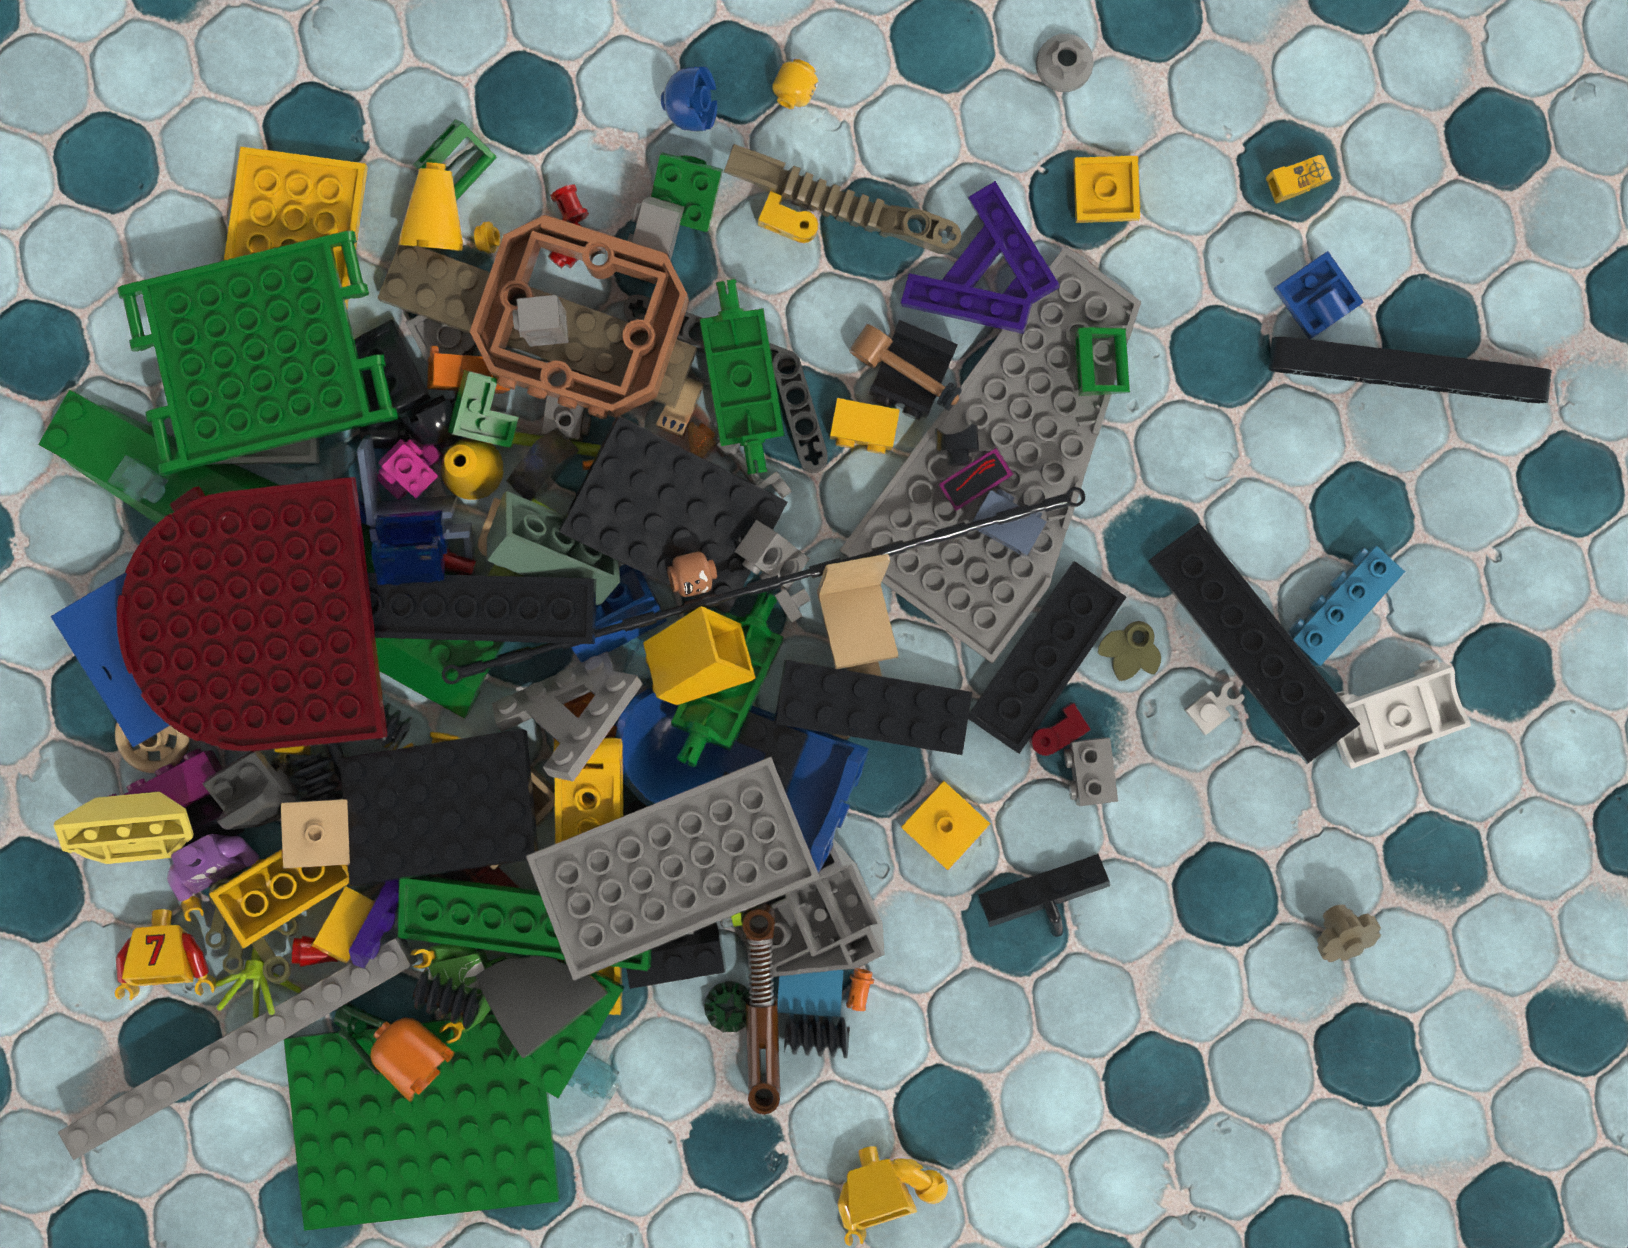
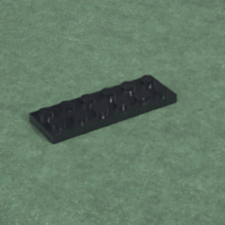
M1073 561L969 712L968 720L1020 754L1127 597Z
M784 660L774 724L963 755L972 692Z

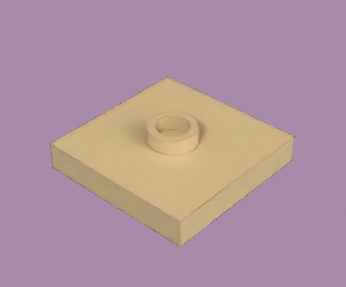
M347 799L281 803L283 868L350 864Z

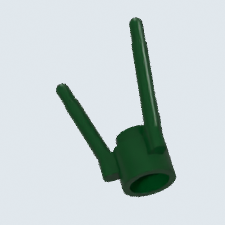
M346 1003L339 1007L334 1016L335 1024L341 1028L339 1036L346 1039L367 1066L376 1075H379L380 1072L372 1063L371 1057L352 1035L362 1033L368 1024L381 1027L387 1020L371 1015L351 1003Z

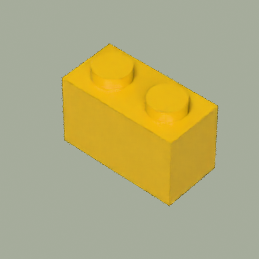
M837 398L830 439L836 440V446L854 448V444L867 446L866 451L885 454L886 450L892 451L900 410Z
M345 886L311 946L346 964L350 959L349 949L375 901Z

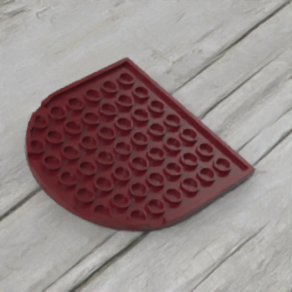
M356 477L207 495L195 499L174 513L165 516L143 538L125 570L127 575L122 595L118 596L117 633L126 669L129 674L133 675L135 682L142 691L140 695L167 724L195 741L200 740L210 745L218 746L220 749L234 751H260L387 737Z

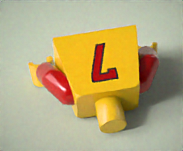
M166 909L153 910L151 927L135 928L132 932V937L127 939L117 954V980L121 983L114 993L117 999H122L125 996L124 988L130 993L129 999L133 1000L140 992L139 986L193 982L194 977L198 978L195 985L196 994L202 996L204 991L201 983L204 982L210 985L212 993L217 987L216 979L212 975H207L209 968L203 951L192 934L187 933L180 925H171L172 911Z

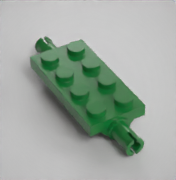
M736 279L727 280L728 294L725 282H716L721 311L718 312L717 316L700 319L720 443L721 446L740 443V446L744 447L748 475L757 473L755 460L757 461L758 473L768 471L762 443L765 442V439L782 437L785 434L764 308L748 311L740 308L736 286L737 281Z
M767 592L758 594L750 613L745 614L744 617L725 613V617L741 623L756 678L752 681L679 705L671 724L689 733L680 754L677 756V759L685 764L686 761H689L688 766L695 767L706 743L715 744L728 751L731 750L784 642L783 636L767 628L766 621L778 601L772 594H769L768 598L765 597Z

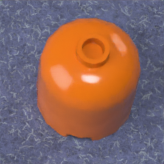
M405 1017L396 1020L391 1025L386 1021L378 1028L373 1035L377 1040L371 1048L370 1057L376 1069L410 1102L414 1098L415 1093L419 1095L439 1075L440 1071L437 1067L444 1060L449 1062L455 1053L420 1022L413 1018Z

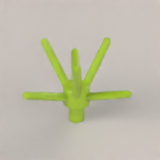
M254 947L251 960L245 961V967L241 973L237 975L230 974L216 981V986L219 987L238 979L217 1005V1010H222L245 980L248 979L253 980V1017L257 1018L259 1016L260 985L268 1013L270 1015L275 1013L267 980L263 974L265 963ZM288 980L280 983L296 993L302 992L299 986Z

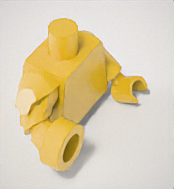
M875 1146L859 1150L858 1153L862 1167L847 1172V1181L843 1184L837 1203L843 1226L848 1229L844 1241L848 1246H851L853 1243L851 1234H856L860 1238L862 1245L866 1238V1228L916 1213V1206L906 1184L915 1189L916 1195L927 1204L940 1203L947 1195V1180L935 1170L922 1171L921 1169L924 1167L913 1159L896 1158L894 1160L884 1159L880 1161Z

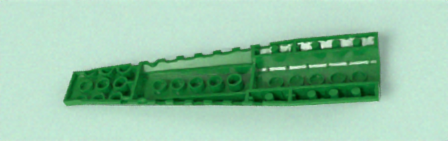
M72 390L68 391L38 444L65 459L70 466L156 524L168 514L174 513L169 504L193 487L200 486L205 496L228 491L280 486L235 464H209L161 476L157 466L160 464L151 426L105 405H97ZM167 434L173 460L180 459L175 437ZM361 522L367 573L456 575L444 570L438 572L433 566L409 559L412 544L373 545L370 539V526ZM375 638L380 672L464 719L467 718L481 691L479 688L490 668L486 669V672L463 678L457 684H448L443 680V669L448 665L461 666L478 660H483L484 662L497 658L505 643L500 641ZM452 668L448 671L447 676L451 681H454L458 677V672Z

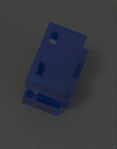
M443 510L377 515L375 528L378 540H373L371 554L378 585H399L411 582L430 583L444 580L445 563L443 554H447L448 539ZM425 520H435V522H423V521H425ZM398 522H399V524L387 525V523H398Z

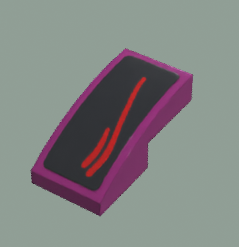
M995 448L941 482L939 486L955 511H957L1014 474L998 449Z

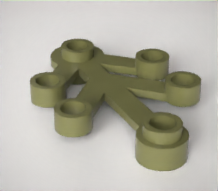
M224 878L213 883L209 893L232 879ZM209 895L210 902L215 906L211 929L207 932L205 941L211 948L221 949L227 943V936L223 932L226 921ZM292 918L289 920L293 922V928L290 931L285 932L283 925L274 929V931H279L284 936L290 937L297 933L299 924ZM217 933L221 934V941L217 944H212V936ZM234 933L232 934L228 956L223 960L224 970L231 975L241 973L245 966L244 960L241 958L243 948ZM264 937L252 943V946L265 963L263 966L265 978L275 984L285 982L291 974L289 962L283 957L276 956ZM233 959H238V967L230 970L228 967L229 962ZM279 965L283 966V974L278 977L274 976V968Z

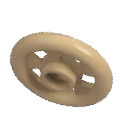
M116 723L115 741L121 756L129 765L142 772L155 773L156 770L170 763L175 767L180 763L188 750L190 738L171 726L157 733V740L149 738L139 744V749L133 750L119 724ZM169 734L176 736L174 748L166 746ZM148 751H160L161 760H149Z

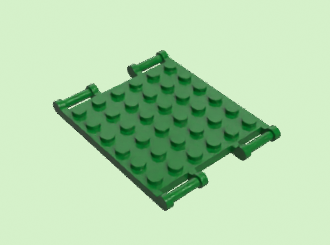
M354 231L339 232L125 284L117 288L119 298L123 299L132 337L129 340L131 351L137 352L151 347L155 348L168 404L167 406L145 412L147 422L152 425L160 460V464L157 465L159 475H171L194 467L398 419L397 410L392 407L383 369L386 366L384 355H373L359 359L345 300L362 298L369 295L367 284L363 283L354 245L357 242ZM342 246L350 286H341L333 247ZM140 294L143 295L151 330L149 335H144L136 297ZM371 370L380 410L373 412L370 410L362 371ZM167 418H171L180 459L173 460L164 422Z

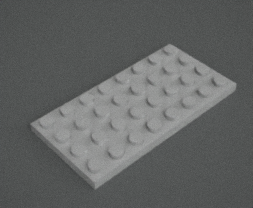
M771 757L526 856L573 980L592 974L821 880Z

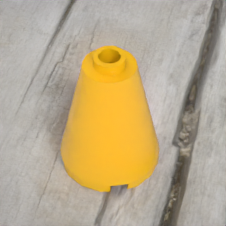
M426 162V168H419L399 235L398 245L463 250L452 171H445L446 164Z
M462 438L449 446L442 457L440 466L441 477L445 486L454 495L468 500L488 497L497 490L504 473L503 460L496 447L491 443L471 438Z

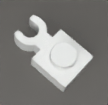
M1232 681L1222 684L1219 689V695L1215 696L1212 691H1208L1184 710L1204 735L1210 733L1231 716L1226 710L1227 706L1238 705L1244 700L1243 694L1237 695L1234 699L1228 697L1227 691L1234 685Z

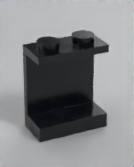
M899 320L889 351L942 384L958 344ZM883 361L869 391V395L874 396L873 401L889 408L892 404L903 408L902 413L916 420H920L921 416L924 418L928 417L936 395Z

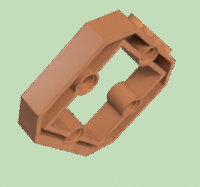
M543 215L503 235L470 333L489 372L494 378H497L496 383L512 390H515L516 386L528 389L527 394L533 397L545 399L546 395L557 398V403L564 407L576 409L578 405L588 408L590 415L606 419L607 415L612 417L620 416L657 397L689 304V299L666 253ZM541 248L583 261L591 276L597 279L609 278L616 271L656 284L644 320H633L623 330L624 344L632 356L621 387L573 372L562 361L554 360L545 363L505 350L514 326L513 310L518 309V306L511 305V301L518 294H524L526 298L535 297L528 283ZM598 254H606L608 256L607 261L603 265H594L592 263L593 258ZM637 333H646L648 335V340L643 345L633 344L632 339ZM563 373L566 375V380L561 386L551 385V379L555 374Z

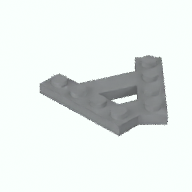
M607 651L492 703L495 722L500 731L503 732L531 718L534 719L560 743L543 766L548 776L573 782L642 686V682L637 675L615 671L613 660ZM589 692L595 695L579 718L563 705Z

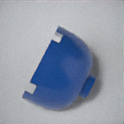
M688 67L677 71L670 77L665 91L661 94V106L675 126L683 130L696 132L706 131V129L713 127L717 114V100L711 102L710 90H716L711 72L707 67Z

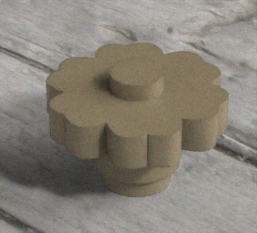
M1335 905L1323 914L1325 920L1323 925L1326 930L1317 939L1319 944L1317 949L1322 958L1328 962H1334L1338 959L1346 961L1352 957L1359 956L1363 953L1364 949L1375 945L1381 937L1379 932L1381 927L1375 916L1367 913L1357 917L1351 909H1347L1346 905Z

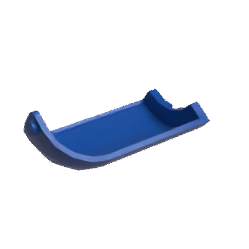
M653 688L646 689L634 697L614 724L617 727L615 738H622L624 784L647 806L723 776L724 771L732 773L762 761L766 753L738 743V734L730 751L715 744L706 743L695 767L688 766L689 761H686L685 764L677 759V756L680 754L689 733L671 724L679 705L657 698ZM753 705L749 711L772 721L775 719L774 713ZM790 727L808 734L809 738L786 795L819 873L833 847L832 842L837 827L841 828L850 808V805L846 804L845 801L848 802L854 786H858L869 748L826 732Z

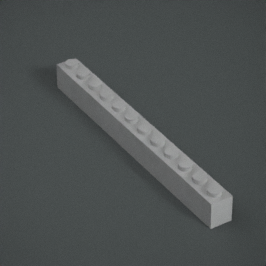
M398 937L380 946L377 956L373 960H369L365 969L353 965V963L345 966L274 1007L275 1013L273 1015H270L268 1011L60 1130L58 1134L72 1159H77L411 967L418 960L415 955H410L412 949L407 940Z

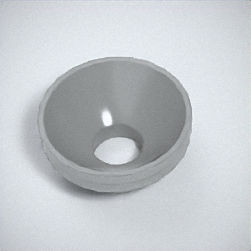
M1059 34L1048 39L1040 48L1036 59V70L1039 78L1048 88L1058 92H1071L1079 89L1088 81L1093 69V55L1090 47L1082 38L1072 34ZM1065 49L1071 50L1076 56V62L1072 66H1063L1058 61V53Z

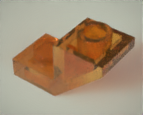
M693 422L688 425L690 452L706 459L715 449L714 447L717 443L713 440L716 434L702 422L699 426Z

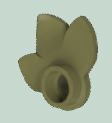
M1142 621L1128 624L1124 631H1111L1103 638L1098 647L1099 655L1113 658V670L1119 681L1133 677L1141 668L1145 672L1155 675L1161 663L1160 651L1153 644L1155 638L1154 631L1150 625ZM1136 631H1140L1143 634V640L1140 643L1133 641L1132 636Z

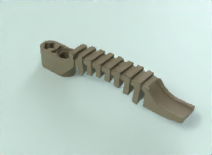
M735 144L732 146L723 171L726 174L752 183L767 193H770V191L782 196L784 201L787 199L793 201L792 204L797 206L804 205L808 210L813 212L817 210L826 217L833 216L836 217L835 220L847 221L851 226L863 227L865 231L871 233L872 231L880 232L879 235L882 237L892 236L938 254L949 253L961 240L960 228L953 221L921 209L895 205L888 206L884 204V200L878 198L874 203L870 202L867 195L862 194L859 198L854 196L855 192L849 189L846 192L840 191L841 187L838 185L826 186V180L820 178L817 182L813 181L814 175L807 172L800 176L801 168L796 166L787 171L783 169L786 164L785 162ZM908 220H918L922 224V232L913 233L910 231L907 225ZM943 231L948 233L947 238L949 241L946 244L941 242L942 236L940 234Z

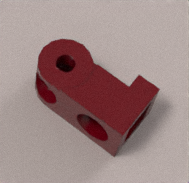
M1071 702L1061 708L1065 717L1049 727H1040L1035 730L1030 738V745L1036 753L1042 756L1054 754L1091 730L1074 703Z

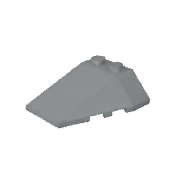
M834 838L832 842L833 847L818 873L821 880L765 902L772 907L776 917L774 937L772 938L773 944L771 945L773 948L771 951L773 954L771 957L773 959L771 962L773 964L771 969L774 971L772 973L773 977L856 969L885 955L882 920L857 864ZM755 915L750 920L755 927L759 928L764 927L768 923V920L762 915ZM739 926L743 934V937L746 941V944L748 946L749 943L747 942L748 940L745 938L743 926Z

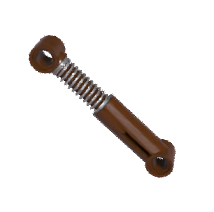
M766 903L746 910L742 925L745 938L749 943L747 947L750 950L747 953L751 955L748 957L751 960L748 963L751 966L748 969L751 971L748 974L751 977L748 981L751 983L749 987L752 989L749 993L752 995L749 996L751 1000L746 1003L748 1102L753 1111L764 1115L770 1114L777 1109L781 1092L778 1003L772 997L774 995L772 991L774 989L772 986L774 983L772 981V973L774 971L771 969L773 967L771 963L773 961L771 958L773 948L771 945L773 944L772 938L774 937L776 917L772 907ZM755 915H762L768 920V923L764 927L759 928L755 927L750 920ZM760 1049H766V1074H761ZM760 1089H768L773 1095L768 1099H761L757 1096L756 1092Z

